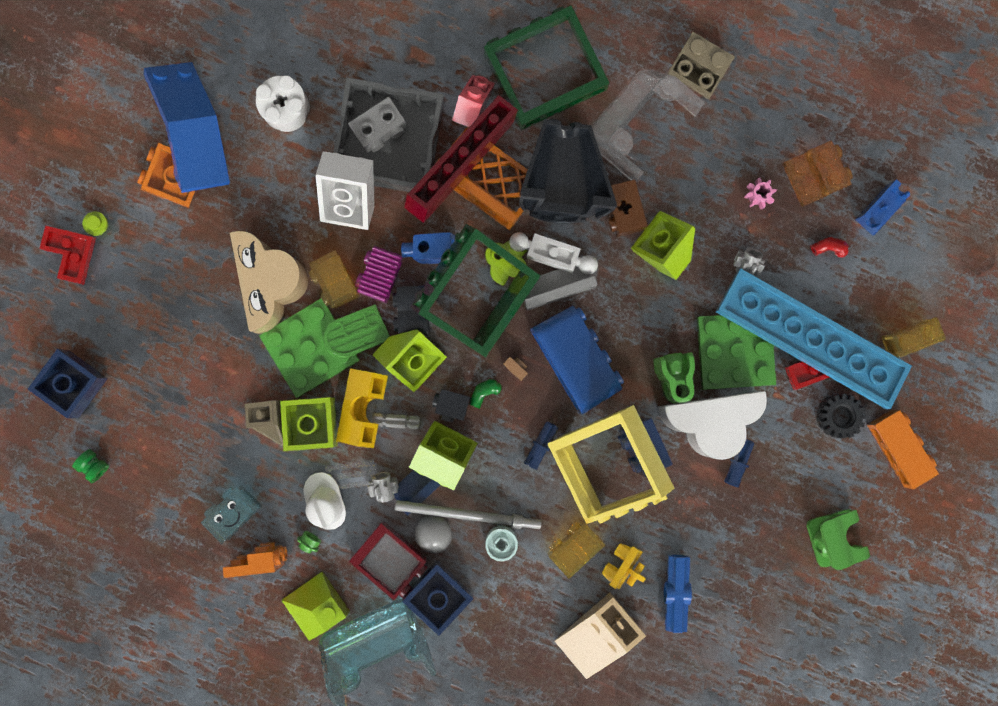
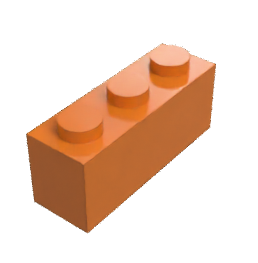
M890 410L868 423L867 427L903 486L915 489L939 475L935 468L937 464L933 457L927 454L922 447L924 443L921 437L911 429L909 417L904 412H901V410Z

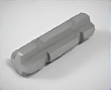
M374 413L372 423L379 424V427L386 425V427L405 429L409 427V429H419L420 417Z

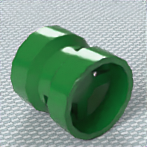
M88 449L75 460L72 467L77 472L84 473L85 479L92 484L104 475L109 465L104 460H99L96 453Z

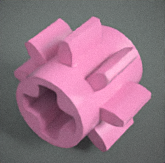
M758 178L755 181V185L749 183L746 186L750 192L744 198H749L751 202L750 207L759 205L761 210L765 208V202L768 204L774 202L771 196L777 189H772L770 186L771 180L762 182L761 178ZM759 190L760 193H764V196L757 195L756 191Z

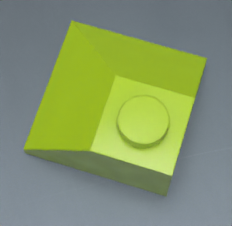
M659 211L631 249L659 272L677 280L691 262L695 227Z
M418 330L388 337L373 354L391 374L413 392L447 358Z
M323 571L281 600L309 641L342 621L350 612Z

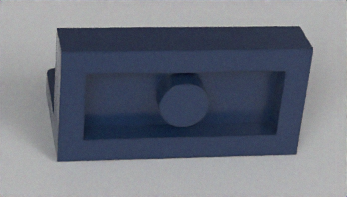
M413 470L398 484V493H394V498L399 501L422 503L440 484Z

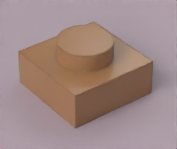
M509 357L503 364L520 381L528 374L525 371L527 366L517 357L514 360Z

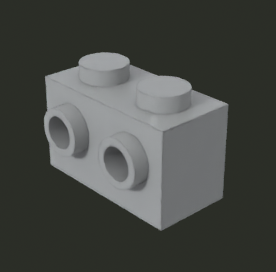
M387 97L348 123L366 153L380 150L384 146L385 141L391 137L392 139L398 138L405 132L404 129L407 128L404 118L390 97Z

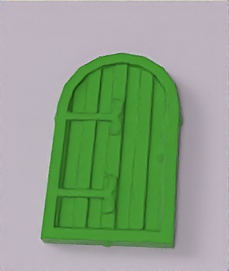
M372 305L330 323L324 331L323 341L329 353L335 357L346 358L384 343L390 336L376 305Z

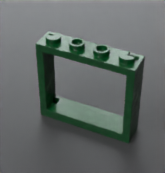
M572 5L566 8L563 6L559 7L551 13L552 15L545 18H535L530 22V25L522 29L521 27H516L507 36L501 39L499 37L493 38L484 46L485 58L506 101L518 109L515 119L521 131L608 89L610 83ZM568 20L596 79L524 113L496 54Z
M465 224L461 232L456 233L455 241L451 247L442 254L441 261L436 269L429 273L422 290L415 294L416 299L410 308L486 358L541 276L479 230ZM478 240L517 268L519 273L472 340L429 312V310L475 241Z

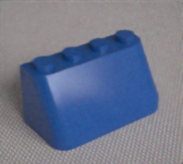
M572 305L534 326L530 331L576 410L582 415L621 391V384L624 381L617 370L613 372L609 363L612 361L605 349L601 351L596 342L599 339L592 328L588 330L584 321L587 319L581 308L576 309Z

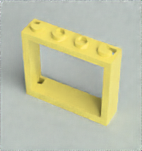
M634 405L564 434L548 443L586 524L597 520L603 523L609 520L611 515H615L616 518L621 517L632 508L634 511H639L647 507L649 502H653L656 505L668 499L666 495L675 489ZM621 424L652 489L601 506L572 444Z

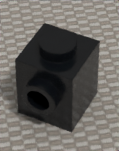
M441 389L440 394L435 393L432 407L436 408L435 413L440 414L439 419L453 423L455 418L464 421L470 397Z

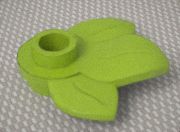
M509 241L504 244L496 243L526 265L522 256L528 250L514 251L510 247ZM487 247L485 259L490 265L491 278L499 285L504 286L508 277H516L519 270L503 258L497 260L494 257L495 252Z

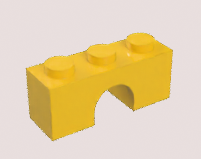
M350 369L336 437L337 442L358 447L374 448L379 424L368 420L366 408L371 400L384 399L387 375Z

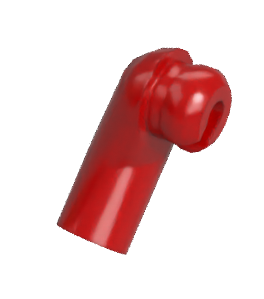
M827 237L810 246L815 256L827 250L834 251L835 255L840 258L847 256L849 253L847 242L834 237Z

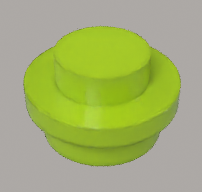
M93 211L84 217L82 225L86 233L92 236H99L107 230L108 220L102 213Z

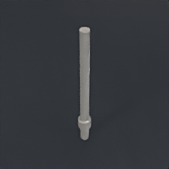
M399 500L395 501L394 510L510 525V528L521 529L522 527L541 528V520L525 518L521 514L512 513L510 516Z

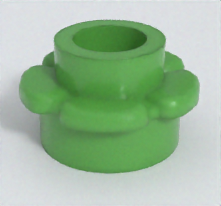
M304 531L302 536L297 538L300 543L298 546L304 552L311 553L312 551L317 552L319 550L318 546L321 540L316 535Z

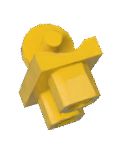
M622 543L618 545L614 555L624 562L620 568L608 562L602 571V574L610 581V586L620 589L629 574L631 576L626 583L631 587L637 579L644 583L646 578L641 575V572L645 565L639 562L636 568L633 569L643 551Z

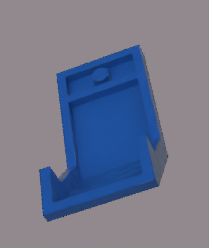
M188 62L144 68V77L166 126L174 164V177L181 193L229 185L230 180L217 115L193 63Z

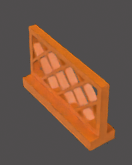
M466 127V128L464 129V131L461 133V135H462L469 127ZM494 145L489 151L496 155L497 162L483 163L482 158L480 164H477L472 169H481L483 180L473 181L467 175L454 191L510 231L524 211L521 207L517 212L508 207L507 198L519 197L522 188L521 180L525 179L528 169ZM501 166H512L515 169L516 176L503 178ZM498 167L499 178L486 180L484 168ZM517 181L519 192L506 194L504 182ZM500 183L502 194L492 195L488 192L487 184Z

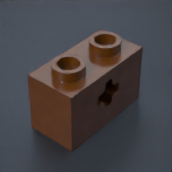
M635 179L611 185L617 202V208L610 213L611 218H608L611 232H615L616 237L644 231L648 225ZM621 204H623L624 208H628L625 215L623 211L618 210Z

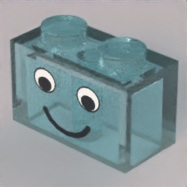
M243 486L236 487L235 489L230 487L221 496L224 500L218 506L212 505L204 513L206 518L201 524L221 544L228 541L262 507Z

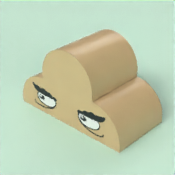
M231 232L230 237L248 328L250 332L263 334L281 323L284 316V305L296 302L303 296L308 286V275L304 266L288 253L281 250H271L267 244L248 232Z

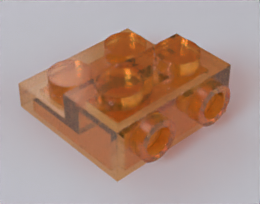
M832 140L782 164L802 207L852 185L850 181L853 178L852 172L848 166H843L840 159L843 156L842 150L838 144L834 145Z

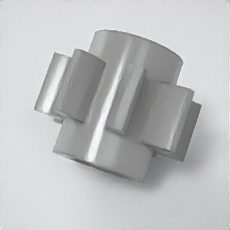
M746 248L745 252L738 251L733 265L737 267L736 272L741 268L752 275L755 273L760 276L765 267V260L762 259L763 254L759 250Z
M388 472L377 473L372 476V481L368 482L369 496H376L377 502H388L394 499V493H398L397 477L391 478Z

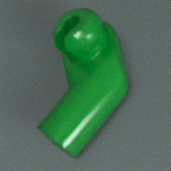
M488 379L477 384L469 405L480 409L485 396L490 394L497 395L501 392V384L496 382L495 379Z

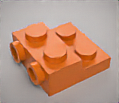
M158 143L156 148H150L146 158L150 162L148 170L142 169L137 183L142 185L140 190L189 208L195 191L181 193L174 177L171 149Z
M275 542L261 543L260 546L254 547L255 550L249 554L236 557L237 559L230 560V564L223 567V576L227 578L275 572L285 565L284 561H287L288 557L287 548L283 545L275 546Z

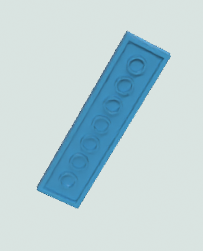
M741 268L737 271L716 310V313L885 409L892 408L912 367L910 364Z

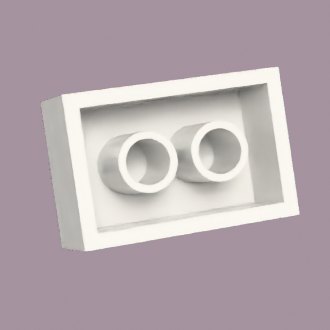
M323 151L316 172L320 221L368 230L374 211L373 160Z

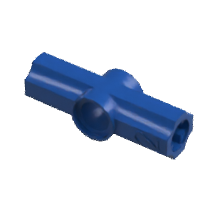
M679 554L668 555L667 581H665L663 589L664 603L666 604L665 630L673 633L687 632L688 605L691 604L692 587L691 583H689V556Z

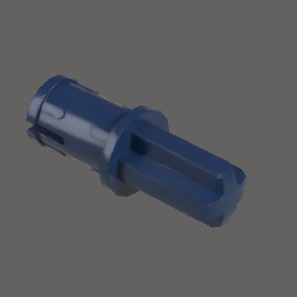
M551 422L545 423L537 440H533L532 443L534 445L526 460H524V464L538 470L547 451H550L548 443L553 441L558 431V427Z
M746 439L741 451L735 455L734 459H730L731 465L724 480L725 483L739 488L746 467L749 468L747 462L754 446L753 441Z

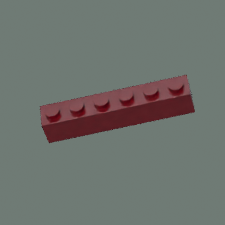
M498 95L407 194L404 208L424 223L513 125L518 109Z

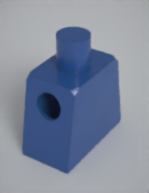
M451 232L414 235L413 242L402 243V257H413L415 261L421 264H439L444 251L449 249L455 241V235Z

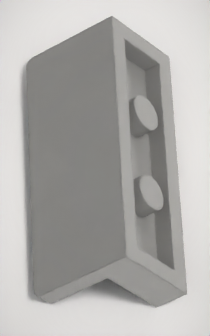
M575 266L573 273L558 269L540 275L541 277L524 300L527 311L593 289L598 284L595 276L582 273L578 266Z

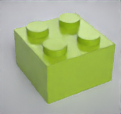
M335 398L280 401L283 451L333 448L338 446L336 441Z
M434 421L419 445L409 468L415 470L420 475L427 476L444 487L454 490L478 443Z

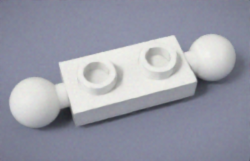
M521 232L514 233L510 237L509 244L514 251L529 250L527 259L573 273L575 266H578L580 271L586 275L593 274L598 268V262L595 257L591 255H586L582 258L578 257L580 248L538 234H534L532 241L528 240V237Z

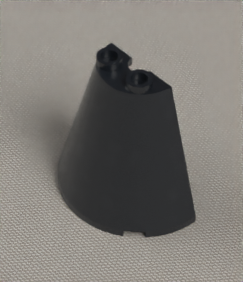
M544 119L519 194V205L523 211L529 210V216L552 223L586 222V218L595 215V218L599 219L617 208V202L591 125L573 122L569 126H564L557 119Z

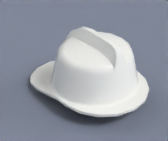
M324 472L311 475L305 482L303 489L306 502V516L315 526L327 530L336 529L342 525L346 517L345 505L339 486L331 475Z

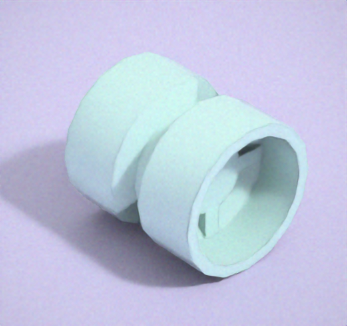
M497 525L489 530L485 546L488 555L496 561H506L515 555L518 541L512 528L506 525Z

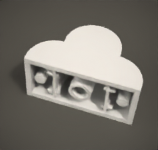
M765 391L749 392L658 406L661 420L667 427L675 431L687 433L688 442L697 453L706 457L723 460L729 459L741 451L746 441L745 425L757 421L762 416L766 408L767 399Z

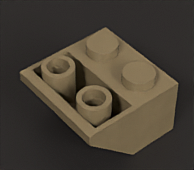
M692 32L667 75L710 99L735 56Z

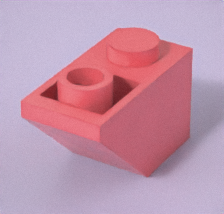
M472 75L458 97L452 121L470 127L484 112L495 83L488 81L483 76Z

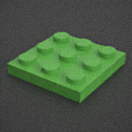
M323 298L279 323L271 330L259 335L296 398L303 396L360 361L357 354L346 358L335 357L324 346V331L336 319Z
M722 315L697 317L702 390L776 385L773 344Z

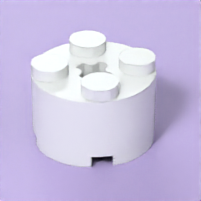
M290 76L269 78L256 90L257 109L271 127L280 131L290 132L300 128L305 123V119L310 111V103L301 86Z

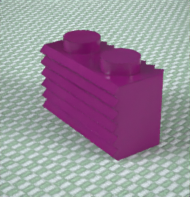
M376 246L373 247L372 251L368 250L364 259V264L367 265L364 274H359L355 287H358L357 292L387 304L403 257Z

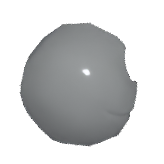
M428 515L423 517L416 525L415 540L418 546L426 553L438 554L445 551L451 543V527L441 516Z

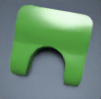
M693 353L668 354L653 359L656 376L661 381L665 399L670 403L689 402L694 396L692 377L695 371ZM677 385L680 387L681 394L679 397L676 394Z
M841 510L810 519L807 522V530L818 565L821 567L831 566L836 570H842L855 563L869 559L870 552L868 546H850L846 538L848 528L859 521L857 510Z

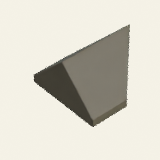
M281 400L245 404L246 428H252L283 446Z

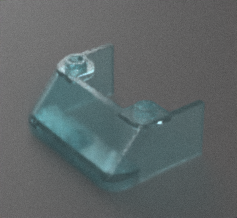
M403 599L395 600L325 633L320 638L318 647L328 698L335 706H347L345 695L353 692L360 685L361 670L404 651L409 661L416 662L421 660L432 677L437 675L428 643L414 612L402 602Z

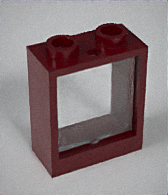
M385 521L377 527L349 560V563L393 600L398 595L403 598L412 587L409 582L414 576L419 579L428 568L425 565L428 558Z

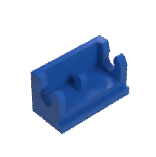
M897 179L887 184L855 219L872 236L882 228L910 196L909 191L904 193L899 190L901 183Z

